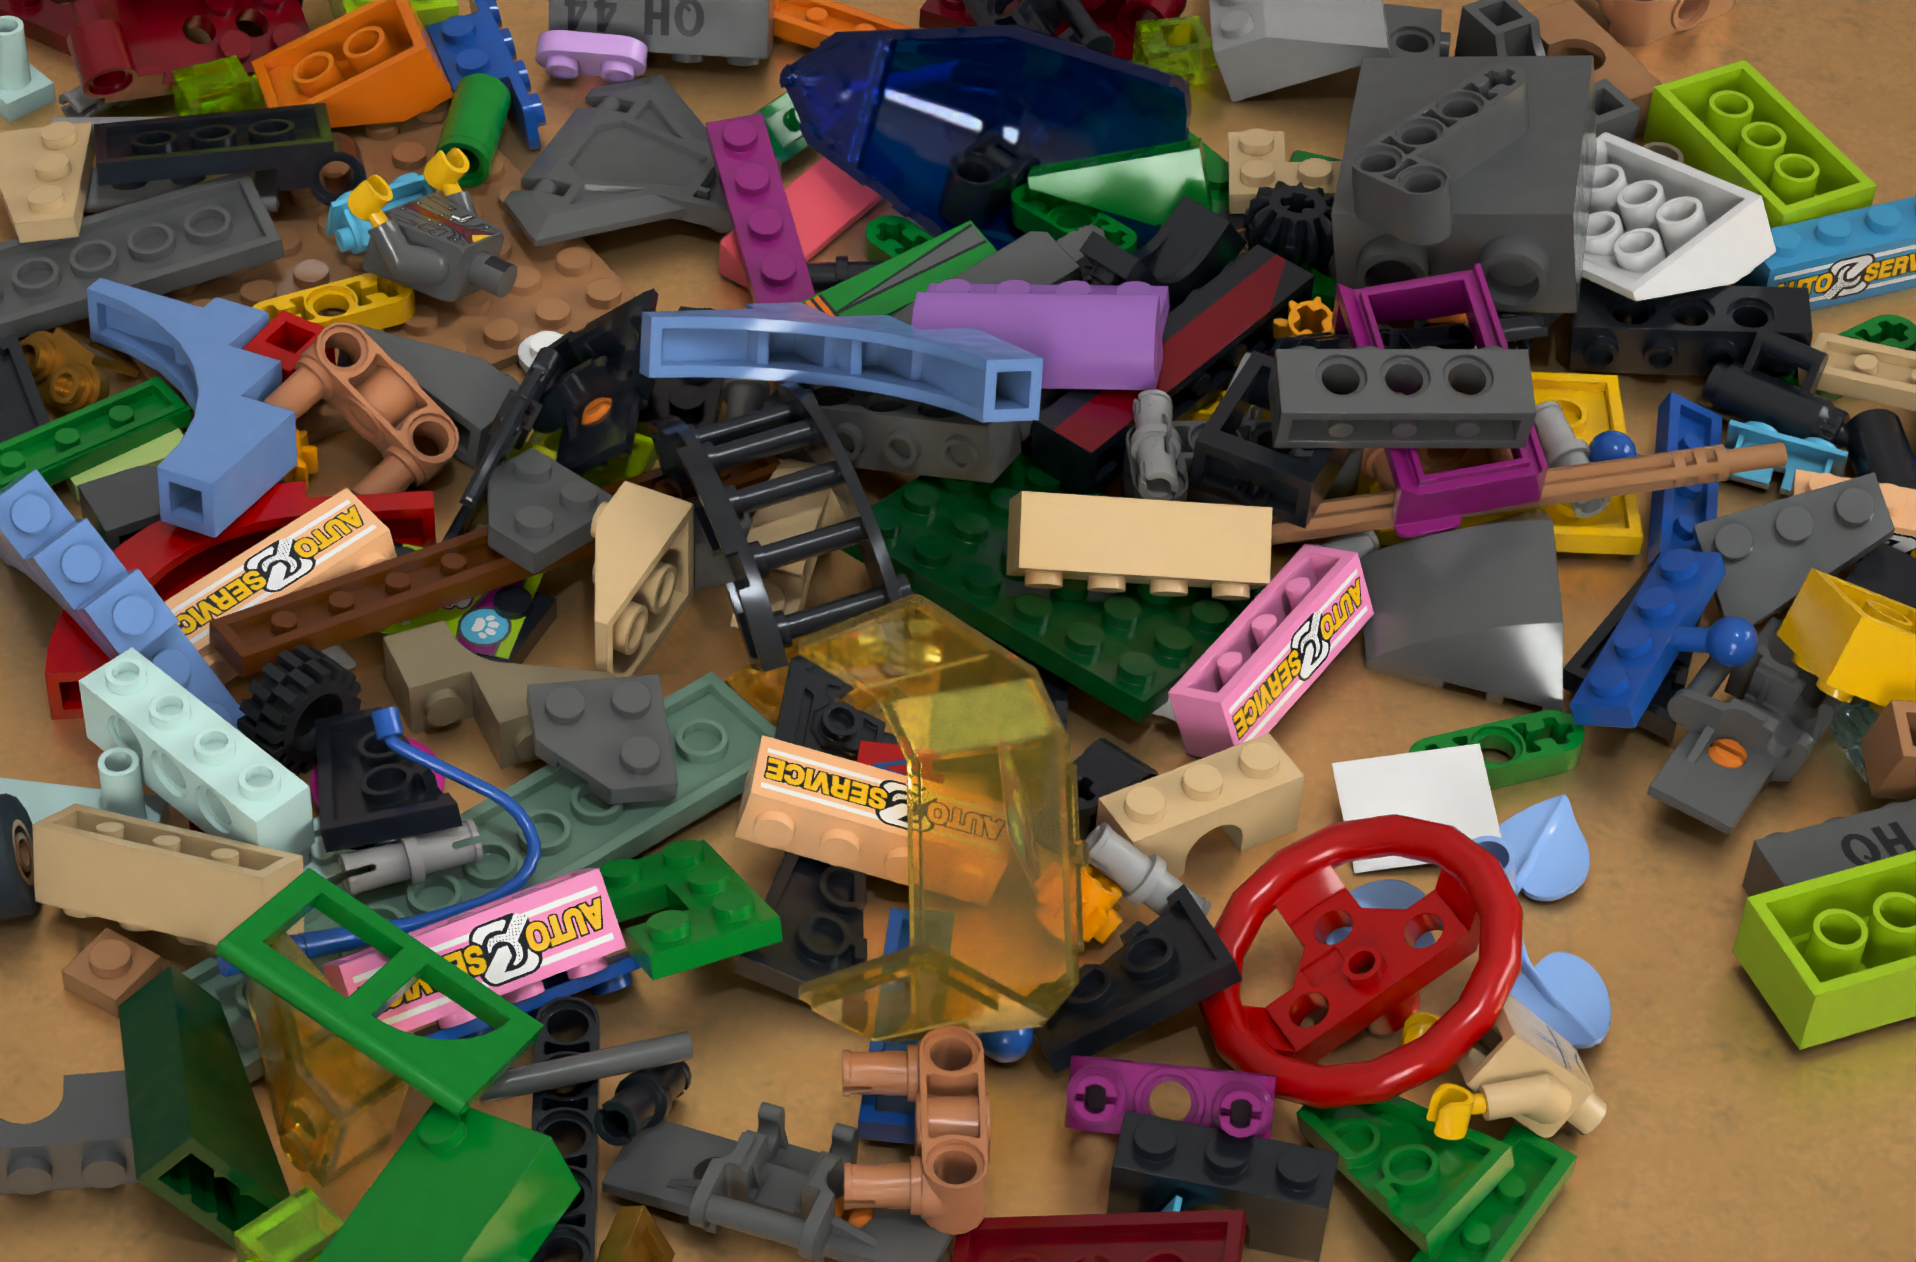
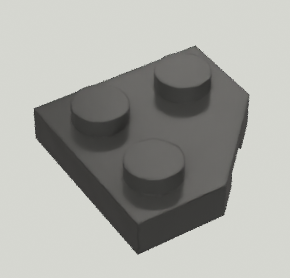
M531 447L496 467L487 483L488 546L532 574H536L595 539L591 536L593 516L598 506L604 501L609 502L613 496Z
M659 674L527 685L526 701L534 754L554 768L561 764L589 782L588 790L608 804L676 799L678 781Z

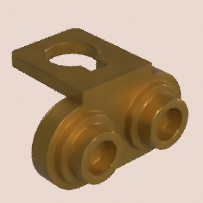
M57 327L54 333L47 331L34 332L19 342L42 401L62 416L109 397L110 383L107 373L102 367L137 378L140 370L114 349L94 342L91 338Z

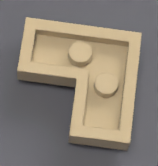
M1252 128L1244 132H1228L1229 214H1245L1246 209H1249L1250 200L1256 198L1258 189L1261 187L1274 188L1277 181H1283L1289 186H1297L1302 182L1303 186L1309 189L1320 187L1324 189L1325 197L1334 198L1342 161L1311 158L1302 162H1286L1284 131Z

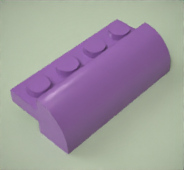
M950 279L941 283H930L927 292H917L911 326L918 329L977 328L1043 358L1041 388L1151 390L1157 387L1163 363L1162 336L1170 308L1169 287L1150 286L1148 283L1141 281H1130L1121 285H1090L1084 281L1072 280L1059 285H1035L1023 280H1008L1000 284H970L962 279Z

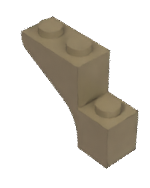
M445 620L383 637L386 684L411 734L474 717L500 769L540 759L534 754L526 701L527 685L617 678L614 674L606 671L505 663L485 659L465 648L454 637Z

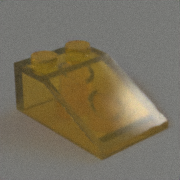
M286 932L270 945L271 948L335 990ZM249 978L246 995L281 1148L287 1159L296 1169L301 1172L309 1171L323 1188L390 1142L409 1085L258 982Z

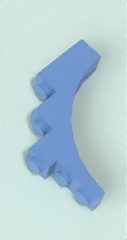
M99 278L87 288L91 340L126 353L158 371L183 394L195 413L181 442L157 466L160 520L216 538L298 465L295 411L262 402L282 384L281 361L242 349L269 324L268 312L219 297L214 298L202 308Z
M802 302L746 304V309L642 312L639 373L648 378L704 377L791 381L867 391L923 402L960 413L982 423L1039 420L1043 358L977 328L918 329L889 315L830 316Z
M37 469L18 476L0 490V557L6 565L16 567L47 592L77 622L110 660L133 647L242 733L237 728V719L246 714L239 710L240 705L177 625L178 619L138 568L126 570L87 518L76 521Z

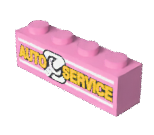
M1304 544L1270 581V584L1255 597L1170 689L1168 695L1186 754L1205 758L1268 734L1374 615L1357 552Z
M599 868L574 870L407 933L498 995H502L510 1003H516L544 992L545 988L542 980L566 971L568 979L571 980L603 970L608 967L605 955L626 948ZM371 946L323 964L322 968L328 986L345 998H348L383 967L390 958ZM419 979L377 1019L394 1028L414 1034L413 1029L438 1020L440 1029H447L477 1017Z

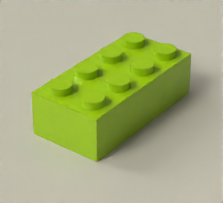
M1745 59L1654 86L1643 140L1647 144L1651 142L1671 144L1683 153V164L1761 195L1770 228L1872 206L1877 185Z
M1916 850L1746 898L1732 952L1799 1050L1916 1016Z

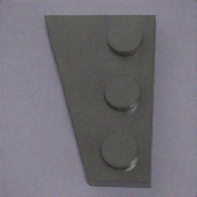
M1874 472L1694 524L1692 533L1699 552H1721L1726 574L1713 594L1721 618L1727 616L1742 617L1755 627L1776 613L1778 615L1793 604L1811 568L1835 576L1893 537L1895 528Z

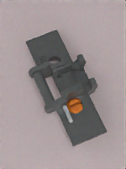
M1773 616L1759 633L1757 652L1748 663L1739 667H1725L1718 664L1710 656L1688 687L1676 691L1667 705L1669 716L1674 722L1689 731L1651 782L1647 791L1648 795L1728 835L1734 830L1761 789L1766 788L1770 781H1791L1823 733L1838 714L1841 706L1840 700L1827 695L1815 685L1818 680L1816 675L1805 671L1791 661L1794 652L1776 635L1783 621ZM1730 673L1724 692L1734 696L1729 703H1725L1712 698Z
M762 1102L758 1111L759 1123L757 1132L746 1130V1132H742L738 1141L665 1120L654 1127L642 1129L638 1132L637 1136L632 1138L633 1140L622 1147L602 1181L603 1192L689 1217V1224L703 1228V1231L717 1234L721 1226L798 1248L799 1256L809 1259L811 1262H827L829 1258L840 1262H940L953 1237L951 1234L942 1233L930 1227L924 1219H921V1215H910V1209L851 1208V1210H844V1162L857 1164L858 1128L836 1123L832 1131V1144L829 1153L813 1151L788 1143L785 1132L784 1107Z

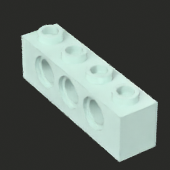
M133 647L79 680L87 738L103 751L114 747H126L135 751L139 757L142 782L206 834L293 854H300L315 843L310 786Z

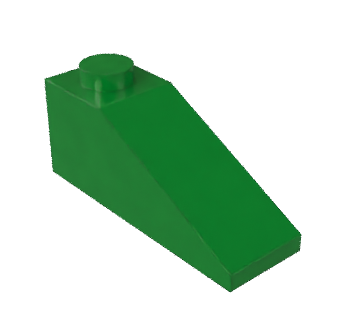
M1201 138L1031 166L1027 177L1029 189L1153 226L1165 224L1184 195L1211 211L1213 207Z

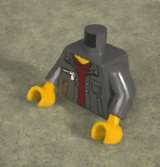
M452 148L446 155L443 151L439 150L428 161L424 169L425 180L434 189L443 191L445 197L434 192L383 212L381 209L392 200L393 193L386 181L376 174L362 181L349 194L348 207L350 211L359 219L369 221L372 226L368 230L370 238L362 269L449 302L458 300L481 289L500 298L505 297L512 289L517 277V267L499 258L504 240L502 230L478 217L469 191H462L457 182L469 169L467 157L458 148Z

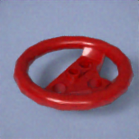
M1399 814L1332 823L1277 850L1232 893L1214 927V930L1235 960L1241 978H1243L1244 958L1264 920L1277 909L1304 948L1293 988L1265 1008L1243 1006L1241 1001L1242 981L1212 997L1198 1002L1218 1057L1235 1071L1277 1076L1275 1098L1316 1109L1386 1102L1446 1073L1493 1028L1521 972L1523 909L1501 862L1454 826ZM1388 856H1399L1431 863L1441 868L1435 890L1407 909L1361 908L1333 870L1347 862ZM1342 927H1352L1349 935L1341 942L1331 945L1325 944L1327 937L1333 931ZM1434 930L1443 931L1440 938L1434 944L1424 948H1414L1416 941L1423 934ZM1479 944V959L1459 1000L1421 1037L1373 1060L1328 1066L1315 1064L1363 1029L1372 1034L1386 1035L1404 1028L1406 1019L1411 1014L1418 1012L1420 1006L1419 991L1476 952ZM1318 1009H1328L1327 1015L1320 1023L1312 1027H1300L1303 1019L1309 1013Z

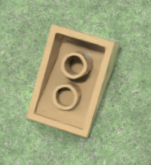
M624 481L609 502L604 501L598 506L591 523V536L595 538V563L592 570V582L595 584V664L597 671L610 672L616 677L638 676L694 596V504Z

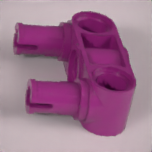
M1071 1056L1069 1083L1066 1091L1067 1104L1064 1125L1066 1128L1120 1134L1125 1111L1158 1117L1151 1108L1150 1097L1152 1090L1163 1082L1172 1081L1186 1088L1191 1098L1190 1111L1178 1121L1221 1129L1229 1135L1238 1138L1252 1135L1271 1139L1277 1076L1102 1057Z

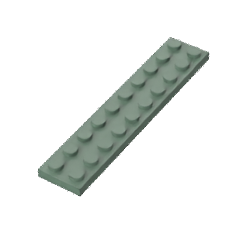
M711 671L663 699L678 781L676 799L608 804L588 790L589 782L561 764L557 768L548 764L502 790L525 810L534 823L541 841V857L536 870L526 884L518 891L577 869H600L603 864L615 859H631L743 793L745 780L762 735L774 738L776 727ZM488 798L460 814L462 823L468 819L474 821L479 836L452 844V847L457 849L481 842L483 849L482 862H472L426 875L425 882L410 886L407 880L364 891L352 897L387 920L410 917L456 905L483 896L512 879L524 863L527 855V842L515 819L503 807ZM367 867L353 876L367 873L370 869ZM343 881L336 885L346 892ZM315 908L304 916V932L342 927ZM371 946L310 960H301L295 964L328 985L322 968L323 964ZM216 954L182 972V974L220 1001L250 1083L333 1035L326 1028L246 974L242 973L224 977L219 970Z

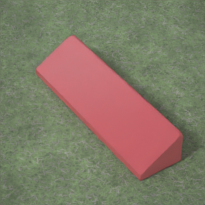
M857 131L850 134L784 188L806 263L902 183V176L872 143ZM732 230L719 244V274L749 289Z

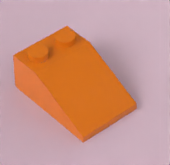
M373 0L252 61L268 108L326 103L331 128L404 122L420 113L432 111L440 103L452 98L454 95L431 38L410 0Z

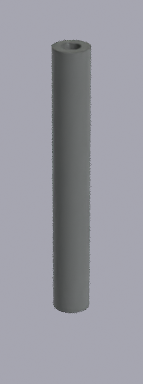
M685 1031L510 1068L479 1099L481 1104L692 1060L693 1047L689 1033Z

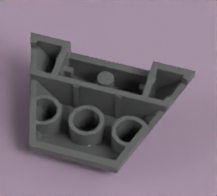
M1541 507L1467 528L1418 537L1379 549L1360 558L1374 615L1362 627L1365 669L1438 688H1443L1448 683L1483 691L1485 692L1486 700L1503 704L1504 697L1542 706V711H1563L1564 621L1553 521Z

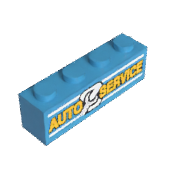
M1916 196L1770 228L1776 252L1754 268L1750 274L1731 284V286L1808 288L1810 311L1916 287Z

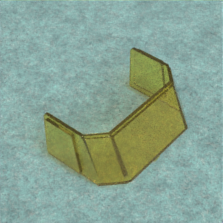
M911 594L800 639L798 641V654L879 702L907 761L910 947L802 983L798 987L799 999L810 1004L812 1011L870 1041H891L894 1043L922 1040L929 1031L948 1025L964 1027L975 1034L1043 1027L1079 984L1078 954L1084 952L1081 868L1089 865L1088 843L1079 838L1077 765L1071 762L1070 739L1037 669L926 597L917 594Z

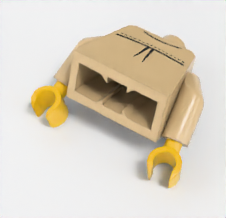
M1509 994L1493 1028L1457 1062L1466 1085L1475 1091L1476 1094H1472L1466 1088L1456 1084H1442L1432 1094L1426 1119L1428 1121H1436L1434 1127L1435 1135L1447 1140L1464 1138L1471 1115L1482 1114L1486 1121L1513 1117L1542 1138L1553 1136L1564 1123L1580 1135H1586L1592 1132L1604 1118L1607 1102L1593 1092L1594 1086L1577 1050L1520 1001ZM1423 1011L1411 1014L1404 1023L1401 1046L1421 1037L1440 1017Z

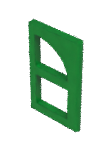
M307 868L220 940L215 950V954L457 1118L466 1113L468 1108L537 1041L544 1027L542 1023L311 868ZM313 908L390 958L383 967L348 998H345L270 947L274 941ZM421 979L495 1030L473 1038L434 1039L407 1033L377 1018Z

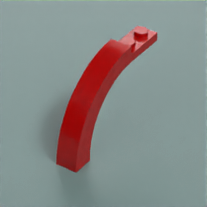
M306 481L278 483L216 538L159 520L123 542L113 553L126 570L138 568L162 600L166 601L333 496L307 498ZM433 490L355 495L390 529L393 541L423 548L436 544ZM64 609L55 625L50 640L45 667V680L52 720L84 718L79 680L111 661Z

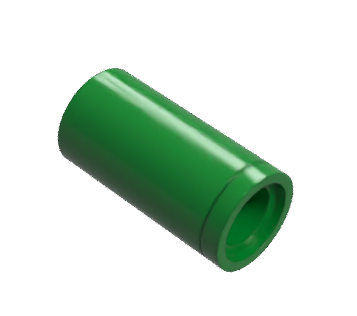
M470 74L458 82L434 153L435 155L441 150L446 155L452 148H458L465 154L469 161V169L457 181L460 188H474L481 185L487 179L511 104V95L505 84L488 74Z

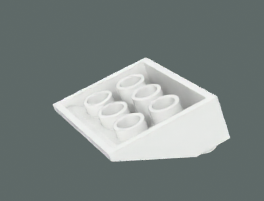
M1604 132L1596 138L1597 155L1581 277L1634 301H1641L1734 284L1742 277L1750 274L1754 268L1776 252L1761 195L1608 132Z

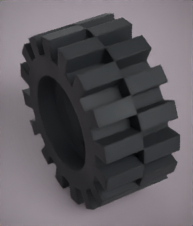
M297 645L294 647L293 654L288 650H284L277 655L278 665L275 666L268 662L261 669L265 677L260 683L254 679L252 680L247 689L253 693L251 699H242L239 708L246 715L237 719V728L242 731V734L293 774H297L299 769L305 773L314 767V759H317L315 719L360 710L361 699L356 697V695L362 692L361 685L355 681L357 677L317 648Z

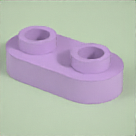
M550 30L538 36L535 59L540 66L545 68L548 75L555 78L573 79L578 75L601 76L602 79L611 83H620L633 80L635 77L645 73L648 47L638 39L623 35Z

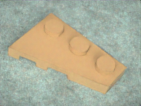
M58 121L45 127L0 132V192L20 243L79 237L95 156L94 127L92 122L73 124L67 121Z

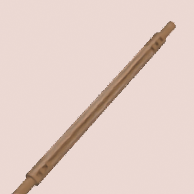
M1783 442L1726 449L1723 444L1548 468L1540 501L1462 514L1461 516L1462 518L1727 481L1729 475L1733 473L1786 466L1787 451ZM1396 490L1322 500L1305 529L1272 517L1271 545L1394 528L1391 515Z

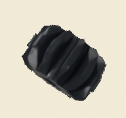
M1277 181L1274 188H1259L1256 198L1250 200L1249 209H1246L1243 228L1246 229L1244 238L1248 241V251L1259 244L1308 272L1311 271L1313 265L1327 266L1331 256L1334 254L1331 221L1334 198L1325 197L1323 188L1309 189L1304 187L1302 182L1297 186H1289L1283 181Z

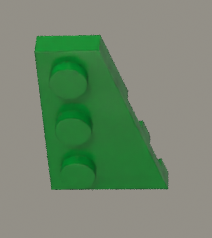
M1400 1096L1386 1102L1328 1109H1316L1303 1105L1296 1112L1300 1133L1315 1148L1338 1152L1337 1169L1428 1257L1438 1249L1515 1166L1511 1145L1468 1127L1465 1137L1459 1140L1439 1138L1434 1133L1436 1121L1433 1122L1426 1119L1428 1109Z

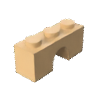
M1268 733L1100 797L1098 799L1096 827L1098 825L1101 826L1103 822L1107 823L1112 827L1113 831L1146 856L1151 854L1158 855L1167 862L1166 871L1174 877L1184 875L1186 858L1191 847L1200 837L1220 826L1240 852L1296 831L1305 776L1271 734Z

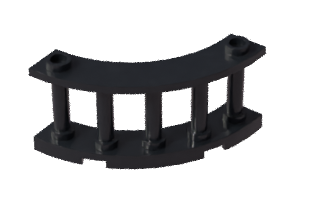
M791 381L776 384L781 404L700 428H695L692 423L686 425L681 419L673 415L647 422L664 481L672 485L683 500L696 496L701 506L694 508V517L712 557L723 554L724 558H727L736 581L726 584V592L741 632L751 668L761 672L789 665L785 649L792 647V640L879 613H881L885 628L898 631L912 627L907 611L914 610L915 608L909 581L903 572L895 574L869 501L834 428L817 404L812 390H805L797 383ZM800 447L805 449L818 465L737 490L733 484L723 486L720 480L722 470ZM830 488L833 490L846 517V521L763 546L758 541L748 543L740 522L744 521V514ZM857 544L871 581L872 589L784 615L782 610L772 611L762 582L763 579L769 577L770 570Z

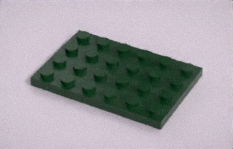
M1023 452L1016 457L993 483L920 475L871 506L895 574L903 572L906 575L912 592L1138 723L1168 702V692L1265 588L1264 586L1255 591L1250 590V599L1220 600L1212 598V588L1188 587V595L1157 596L1150 594V584L1126 583V591L1117 593L1087 590V580L1063 579V587L1056 589L1024 586L1025 576L1006 575L1009 499L1021 491L1081 494L1030 465L1031 457ZM1095 492L1092 496H1105V495H1103V494H1101V493H1098V492ZM857 544L839 549L864 563Z

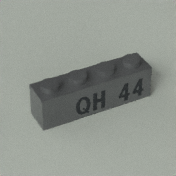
M549 0L548 31L568 30L632 37L642 41L648 47L647 58L650 57V52L671 53L674 61L696 63L704 61L705 56L726 57L728 64L752 66L759 64V59H768L773 48L774 0Z
M1916 799L1902 803L1892 802L1875 810L1844 818L1834 817L1817 825L1786 833L1776 832L1762 839L1755 840L1742 884L1743 888L1749 896H1753L1916 850Z

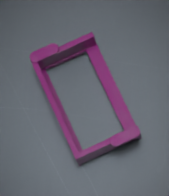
M1480 263L1474 264L1472 270L1360 289H1352L1342 284H1337L1332 326L1334 332L1347 330L1353 349L1361 346H1374L1379 349H1385L1377 326L1379 324L1408 319L1422 321L1466 313L1477 349L1488 346L1509 349ZM1534 423L1526 447L1510 448L1513 460L1424 475L1416 448H1384L1396 486L1391 515L1395 533L1402 538H1413L1452 531L1460 526L1462 514L1540 501L1548 465Z

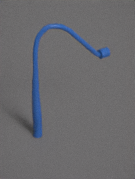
M389 707L372 712L371 716L377 740H385L387 746L394 752L491 799L503 807L515 819L527 842V855L522 867L512 879L499 888L483 896L456 905L388 921L404 932L409 933L508 896L521 889L534 874L541 857L539 835L534 823L525 810L508 794L497 787L399 739L398 736L403 735L404 731L398 707ZM344 927L287 935L286 938L279 937L270 945L271 948L293 963L370 946ZM217 955L218 967L224 977L243 973Z

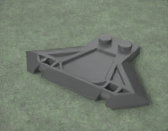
M662 75L592 88L585 97V103L592 107L576 108L521 178V186L529 190L511 191L504 200L505 209L534 247L669 218L708 226L716 232L730 233L732 231L706 138V127ZM775 157L781 176L782 158Z

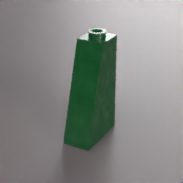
M170 965L118 1006L136 1180L236 1250L241 1251L294 1210L293 1200L220 1001Z

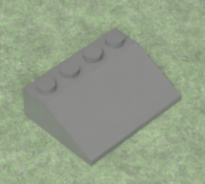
M1209 0L1213 53L1232 102L1361 66L1363 57H1391L1383 0Z

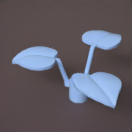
M1565 794L1528 807L1499 825L1502 838L1481 836L1473 839V841L1501 862L1516 896L1522 891L1526 896L1536 901L1558 900L1574 893L1580 888L1589 873L1590 854L1588 845L1575 820L1570 801ZM1395 879L1370 882L1350 891V894L1361 908L1407 909L1426 896L1417 887L1405 881ZM1342 927L1333 931L1327 937L1325 944L1331 945L1341 942L1349 935L1352 927ZM1431 931L1423 934L1416 941L1414 948H1424L1434 944L1435 939ZM1522 940L1521 972L1523 974H1519L1510 994L1567 1040L1575 1049L1592 1048L1594 1045L1602 1043L1611 1024V1005L1608 991L1598 972L1582 958L1568 952L1551 953L1534 967L1528 958L1524 940Z

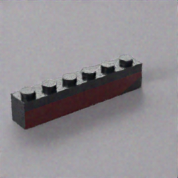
M1257 244L1238 260L1230 261L1222 272L1205 286L1194 289L1182 304L1168 314L1162 336L1163 363L1156 389L1164 391L1170 396L1173 403L1172 421H1185L1231 383L1246 352L1252 353L1257 351L1264 354V350L1272 348L1277 339L1273 338L1274 319L1282 318L1288 320L1289 301L1293 300L1299 304L1312 300L1314 274ZM1071 389L1052 405L1044 406L1040 409L1039 420H1033L1030 428L1032 436L1030 465L1081 495H1093L1123 470L1126 434L1135 425L1133 401L1134 399L1140 401L1138 394L1146 390Z

